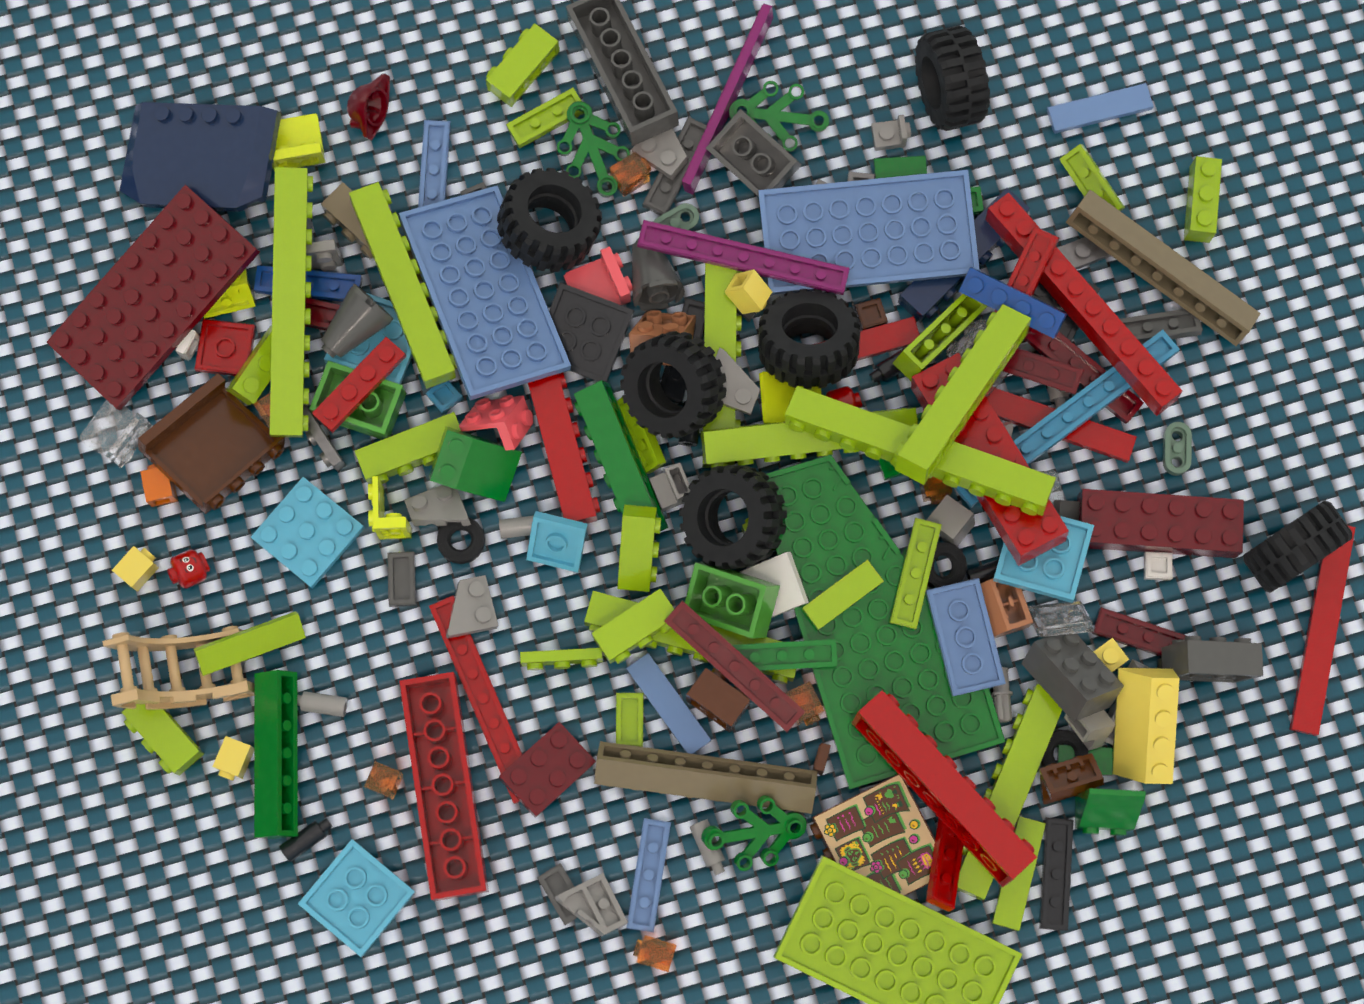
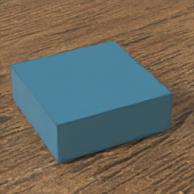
M450 381L438 384L425 393L442 415L463 399V396Z

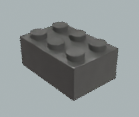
M741 109L706 147L712 155L758 197V190L782 188L802 166L800 162Z
M1072 628L1035 641L1021 663L1073 722L1110 708L1124 687L1114 673L1106 667Z
M1186 636L1185 640H1172V645L1162 647V669H1173L1178 675L1179 681L1238 683L1263 676L1262 643H1251L1250 638L1234 639V642H1226V637L1209 638L1210 641H1202L1201 636Z

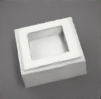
M191 330L175 351L181 358L187 361L191 360L199 345L200 336L195 330Z
M1171 552L1144 553V580L1171 581L1173 579Z

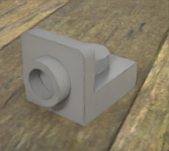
M898 115V119L894 121L871 124L875 151L903 148L906 146L907 139L911 138L910 123H905L904 115Z

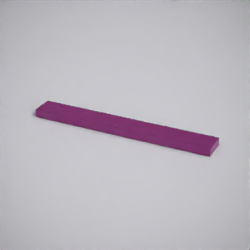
M764 3L761 6L685 172L682 184L687 193L694 194L711 156L706 147L724 128L729 117L730 106L736 101L774 18L772 6Z
M643 220L637 244L639 248L741 272L754 269L759 276L844 295L850 268L647 220Z

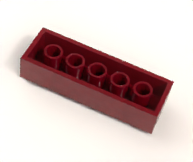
M1082 489L1077 495V501L1080 502L1078 521L1094 525L1088 547L1090 549L1171 552L1172 554L1224 558H1236L1243 553V499Z

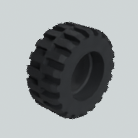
M959 25L925 33L918 40V45L915 49V70L921 99L931 122L935 124V127L944 131L982 122L987 116L988 108L990 107V88L985 68L986 63L983 60L982 51L977 44L975 36H972V32L969 29Z
M542 168L533 169L531 174L525 172L519 176V179L514 180L506 192L497 215V222L499 224L497 227L500 237H503L502 243L505 248L511 249L510 254L515 259L520 258L523 260L522 264L528 267L530 265L535 266L536 270L539 271L550 269V272H559L561 267L563 270L571 269L574 264L581 263L585 256L588 255L600 232L602 212L598 209L600 206L598 199L592 197L593 191L588 186L585 187L581 179L577 176L576 178L569 176V172L564 170L561 173L556 172L554 168H547L546 171H543ZM533 208H547L557 212L566 220L570 231L556 233L543 229L532 219L529 210Z
M800 289L797 293L791 291L785 293L783 298L779 296L773 300L772 305L769 304L765 308L759 321L758 352L760 361L765 366L766 371L770 375L775 374L776 380L784 383V381L788 382V385L794 388L803 386L804 389H812V387L818 386V389L827 387L828 383L833 385L841 381V377L845 378L851 372V369L855 367L859 355L860 321L854 309L848 307L849 304L842 298L837 299L835 294L830 292L825 294L822 293V290L814 289V291ZM811 333L820 335L828 340L819 344H802L792 340L791 337Z
M672 331L639 344L634 348L633 352L629 353L626 358L627 364L623 365L621 371L624 379L620 380V388L624 389L622 398L624 404L627 403L629 406L627 411L631 417L635 416L638 421L636 423L640 427H647L650 434L655 436L660 434L662 438H681L706 426V424L712 422L717 417V413L721 411L724 405L721 399L726 397L727 389L723 387V383L726 382L725 373L722 374L720 367H722L720 359L716 360L713 355L715 351L710 346L706 348L704 346L705 342L699 337L692 339L693 335L687 332L679 333ZM663 363L673 366L685 381L687 400L684 407L673 403L665 395L661 387L660 369Z
M717 466L711 468L710 471H704L699 474V480H693L689 484L690 492L684 493L682 502H685L684 508L679 510V516H683V523L679 524L680 530L686 534L684 538L686 545L694 548L692 554L696 558H703V563L709 566H716L718 569L747 568L761 563V560L768 559L773 554L771 549L778 548L781 543L779 535L785 534L786 526L783 525V519L787 518V510H782V504L785 501L783 495H777L776 491L779 488L774 481L767 482L769 479L768 475L764 472H757L756 468L749 466ZM730 492H735L743 499L749 517L746 532L736 543L731 542L724 536L718 524L719 505Z
M1324 500L1245 553L1243 561L1261 587L1271 593L1352 539V531L1332 503Z

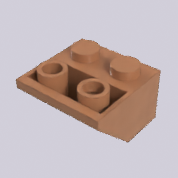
M659 310L645 312L629 333L630 352H633L634 348L639 344L668 332H687L693 335L696 315H687L685 312L662 313Z
M993 579L981 583L994 639L1029 628L1033 624L1022 589L995 582Z

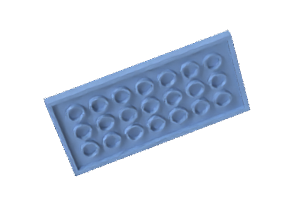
M968 170L758 190L764 248L848 267L850 270L845 288L966 276L970 267L980 271ZM767 278L768 287L772 291L771 295L785 294L791 291L796 293L800 289L814 291V288Z
M498 185L404 211L398 215L413 257L419 267L422 280L428 289L431 303L436 309L438 321L445 333L447 344L469 400L569 371L571 368L531 266L528 267L522 264L523 260L520 258L515 259L510 254L511 249H506L503 245V237H500L497 227L499 224L497 222V215L503 202Z

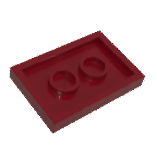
M558 722L498 778L536 818L592 767L596 761L571 733Z

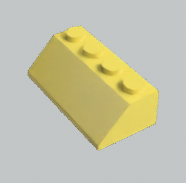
M1118 668L1117 679L1124 687L1116 698L1113 774L1145 784H1173L1179 677L1173 669Z

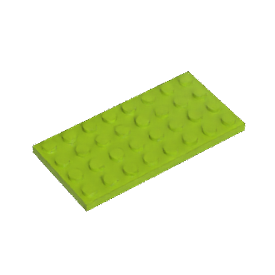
M822 855L773 957L867 1004H999L1022 953Z

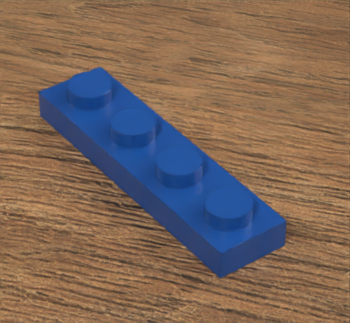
M257 265L254 292L272 295L273 267ZM313 270L311 272L306 271V282H311L310 299L342 302L350 287L354 284L361 288L362 276Z
M973 267L969 268L959 289V292L997 311L1004 304L1030 317L1029 327L1053 339L1056 338L1067 316V313Z

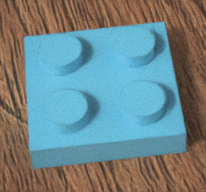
M535 511L526 560L578 573L588 524Z

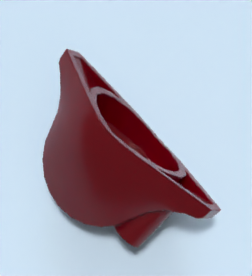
M381 74L374 81L356 88L350 95L347 103V112L351 118L350 127L361 129L363 136L371 141L383 124L388 111L390 76L387 74Z

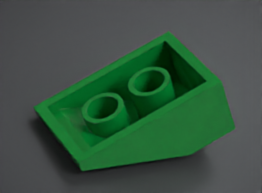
M446 426L429 474V479L432 482L505 502L522 451L516 449L505 451L504 446Z
M1089 788L1075 796V829H1082V834H1099V830H1110V835L1127 836V831H1132L1136 827L1146 797V791Z

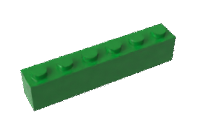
M601 380L574 393L577 401L574 403L576 411L584 418L586 426H584L585 433L589 440H593L596 448L594 450L595 458L600 465H603L606 472L603 475L607 486L610 489L612 488L616 498L613 499V502L618 512L623 514L624 505L657 507L656 517L661 518L660 532L669 528L611 385Z
M273 670L254 673V838L277 839L297 837V672Z

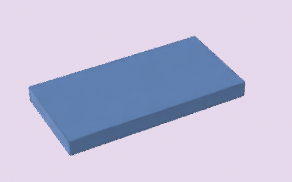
M979 578L926 590L925 593L951 696L1006 684Z

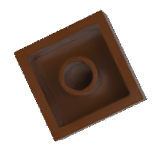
M705 668L686 694V701L730 733L748 709L750 699L736 686L732 687L725 681L726 677L715 668L712 671Z

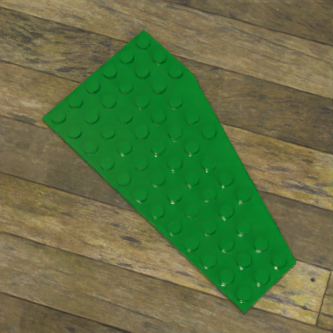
M832 455L766 473L769 476L767 482L774 481L778 486L777 495H783L785 503L782 504V510H787V518L783 519V525L786 526L785 534L779 535L781 543L775 551L777 556L785 552H791L809 602L866 560L870 562L884 581L819 630H817L802 610L807 604L793 609L803 641L836 639L838 666L812 668V672L848 789L898 774L852 725V721L858 711L882 690L886 695L890 693L896 698L900 704L899 709L905 715L910 714L919 725L917 728L924 736L928 734L935 740L938 745L937 750L943 756L947 755L950 758H955L1006 742L989 688L951 696L926 593L916 630L889 623L905 558L881 523L874 517L851 485L850 480Z

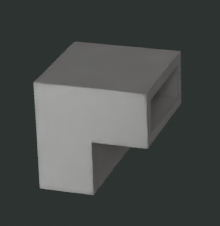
M681 463L665 468V473L649 479L662 512L685 503L682 502L684 493H689L690 489L688 488L689 482Z
M948 495L944 497L927 519V521L942 524L940 530L942 541L954 544L957 547L975 525L974 513Z
M1104 710L1076 722H1073L1067 714L1064 716L1088 750L1102 747L1115 727V723Z

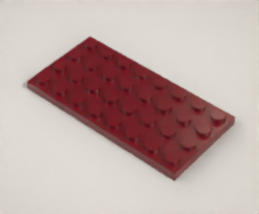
M184 185L46 343L109 403L121 411L260 251L192 189Z

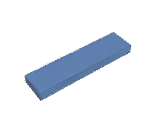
M1144 83L1047 108V114L1053 133L1056 134L1149 111L1154 106L1147 84Z
M424 120L418 207L446 200L450 121Z
M649 653L626 668L686 753L694 754L711 742L707 733Z
M644 818L627 929L654 933L671 822Z

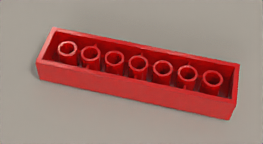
M959 353L912 376L911 390L923 409L928 404L933 405L935 402L934 397L941 385L946 386L949 382L947 379L951 370L955 366L958 368L961 365L962 357ZM985 396L954 442L1030 468ZM985 495L983 497L976 496L1018 566L1066 542L1069 530L1050 499L1043 516L1038 514L1033 516L1024 513L1019 507L1000 505L991 497Z
M454 672L401 680L399 683L431 900L439 901L489 892L457 677Z
M882 690L858 711L852 721V725L1002 887L1006 886L1037 858L1033 853L1035 849L1026 839L1021 840L1014 833L1015 827L1008 819H1002L994 811L996 807L987 797L982 798L976 792L974 782L967 776L963 777L956 770V763L949 756H943L937 750L938 745L935 740L928 734L924 736L917 728L919 726L917 721L910 714L905 715L899 709L900 704L896 698L890 693L886 695Z

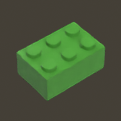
M328 360L309 408L310 412L312 413L354 369ZM384 380L340 426L381 440L390 437L407 394L404 386Z
M695 562L685 603L708 624L752 639L766 638L780 585L735 570L718 569L716 566H709L703 562Z

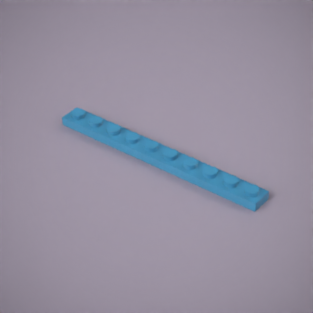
M1161 330L1143 344L1160 366L1180 350L1164 330ZM1112 367L1015 439L1014 443L1029 465L1132 387ZM960 486L954 488L970 508L979 502L977 497L971 494L968 489Z

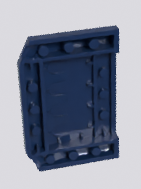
M142 102L135 106L119 191L146 208H165L184 185L192 189L215 211L241 212L248 209V205L259 201L262 203L267 199L281 114L277 110L263 106Z

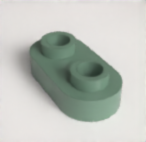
M683 203L659 216L653 222L690 230L698 223L699 213L692 204ZM681 214H688L689 221L683 222L680 218Z
M1174 422L1165 429L1163 434V467L1169 474L1179 476L1184 474L1191 466L1192 432L1185 423ZM1172 434H1179L1181 438L1180 441H1175L1172 437ZM1172 459L1179 460L1180 466H1174Z

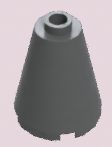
M638 238L632 245V297L634 306H640L642 311L669 308V302L675 300L678 303L683 298L684 286L666 255L637 247Z
M354 284L350 287L321 339L324 345L321 348L332 358L336 355L341 358L389 325L393 317L365 291Z

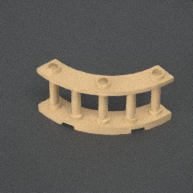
M229 626L223 628L222 632L177 638V635H166L161 638H143L129 635L128 632L112 635V639L103 641V646L117 650L123 686L120 689V693L111 695L112 706L135 709L136 704H145L146 710L175 709L207 705V699L223 698V702L254 696V683L243 678L241 662L230 666L233 680L228 685L216 687L212 683L211 673L203 676L201 672L202 686L199 689L186 690L185 687H182L177 650L197 648L243 630L239 629L238 626ZM129 651L138 652L143 690L137 689V686H134ZM149 651L166 652L171 684L169 691H158L157 688H154Z

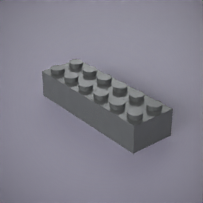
M578 0L567 5L568 21L631 145L634 146L678 126V111L621 1Z

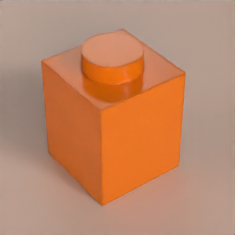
M154 464L149 465L147 470L140 471L145 499L151 507L178 501L175 484Z

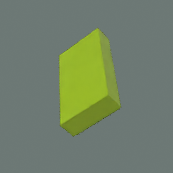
M616 693V744L643 747V693Z

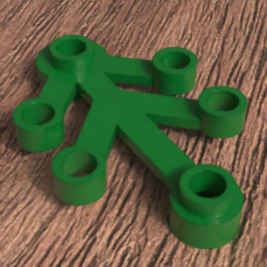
M767 81L763 89L751 99H738L731 104L729 109L731 119L736 115L738 108H746L747 115L751 119L765 120L782 141L783 148L788 152H792L797 148L798 141L794 136L789 135L780 122L809 125L810 129L814 132L824 131L829 124L828 115L823 111H814L811 115L782 111L794 100H800L803 97L804 88L800 84L791 85L789 92L767 109L756 107L766 98L777 95L779 88L778 84L774 81ZM769 84L774 85L776 88L772 94L766 91V87ZM795 87L801 90V95L798 97L793 96L791 93ZM817 116H821L824 120V123L820 126L814 123V118ZM787 139L794 140L795 146L793 148L785 146Z
M582 101L574 102L567 110V119L570 124L563 139L557 143V152L561 156H568L572 151L571 143L578 129H580L583 140L572 163L567 166L566 172H569L570 168H576L578 170L576 176L579 178L581 176V167L589 153L598 177L597 192L603 197H611L616 193L618 183L613 176L608 175L599 150L614 156L618 163L628 161L630 152L625 146H616L593 135L590 125L605 131V135L610 139H616L620 135V125L593 115L592 109L587 103ZM582 111L584 118L577 119L575 113ZM611 126L616 127L618 130L614 135L608 132V128ZM561 144H567L569 146V150L567 152H563L560 150L559 146ZM618 151H625L627 154L626 158H619L617 156ZM608 183L612 189L606 192L602 189V185Z
M764 795L757 801L758 809L764 814H771L779 821L768 824L753 813L744 801L736 800L730 808L732 814L739 819L743 818L753 827L722 832L717 826H708L703 830L701 840L708 849L718 850L724 843L752 839L746 848L734 858L735 865L741 871H747L752 867L753 856L769 836L779 834L771 846L765 848L760 854V858L765 865L774 866L779 860L778 853L789 839H797L806 831L807 823L805 818L797 812L786 814L775 805L772 798ZM770 801L769 807L763 809L764 802ZM743 805V811L736 813L737 807ZM793 823L798 824L794 830H790ZM715 836H719V840L712 844V839ZM773 853L772 859L766 861L767 855ZM747 858V862L744 865H740L741 859Z

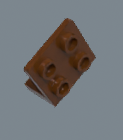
M1092 753L1083 756L1079 755L1060 763H1052L1039 769L1041 797L1044 805L1076 796L1089 788L1095 789V787L1104 785V777Z

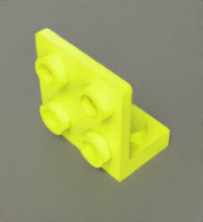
M317 114L280 120L272 165L274 171L275 167L299 168L326 163Z
M246 269L204 315V319L256 306Z
M763 371L759 373L764 424L784 422L786 410L796 388L789 386L788 382L784 381V383L776 380L775 374L770 375L768 372ZM818 386L807 389L822 395L821 388L818 389Z
M372 476V484H368V499L371 500L373 510L368 511L369 527L372 526V531L377 534L380 540L412 538V528L406 517H402L400 513H388L385 515L384 486L378 476Z

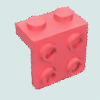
M610 246L600 250V259L568 271L564 275V280L568 286L619 305L631 302L630 291H632L633 286L628 276L623 277L620 270L623 267L618 253L613 254Z
M506 395L500 399L490 400L489 398H483L476 401L459 427L462 432L497 428L505 451L516 449L534 422L533 414L528 409L524 395L516 397Z

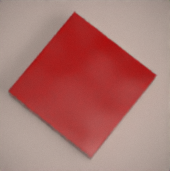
M203 319L195 371L236 376L253 351L256 326Z

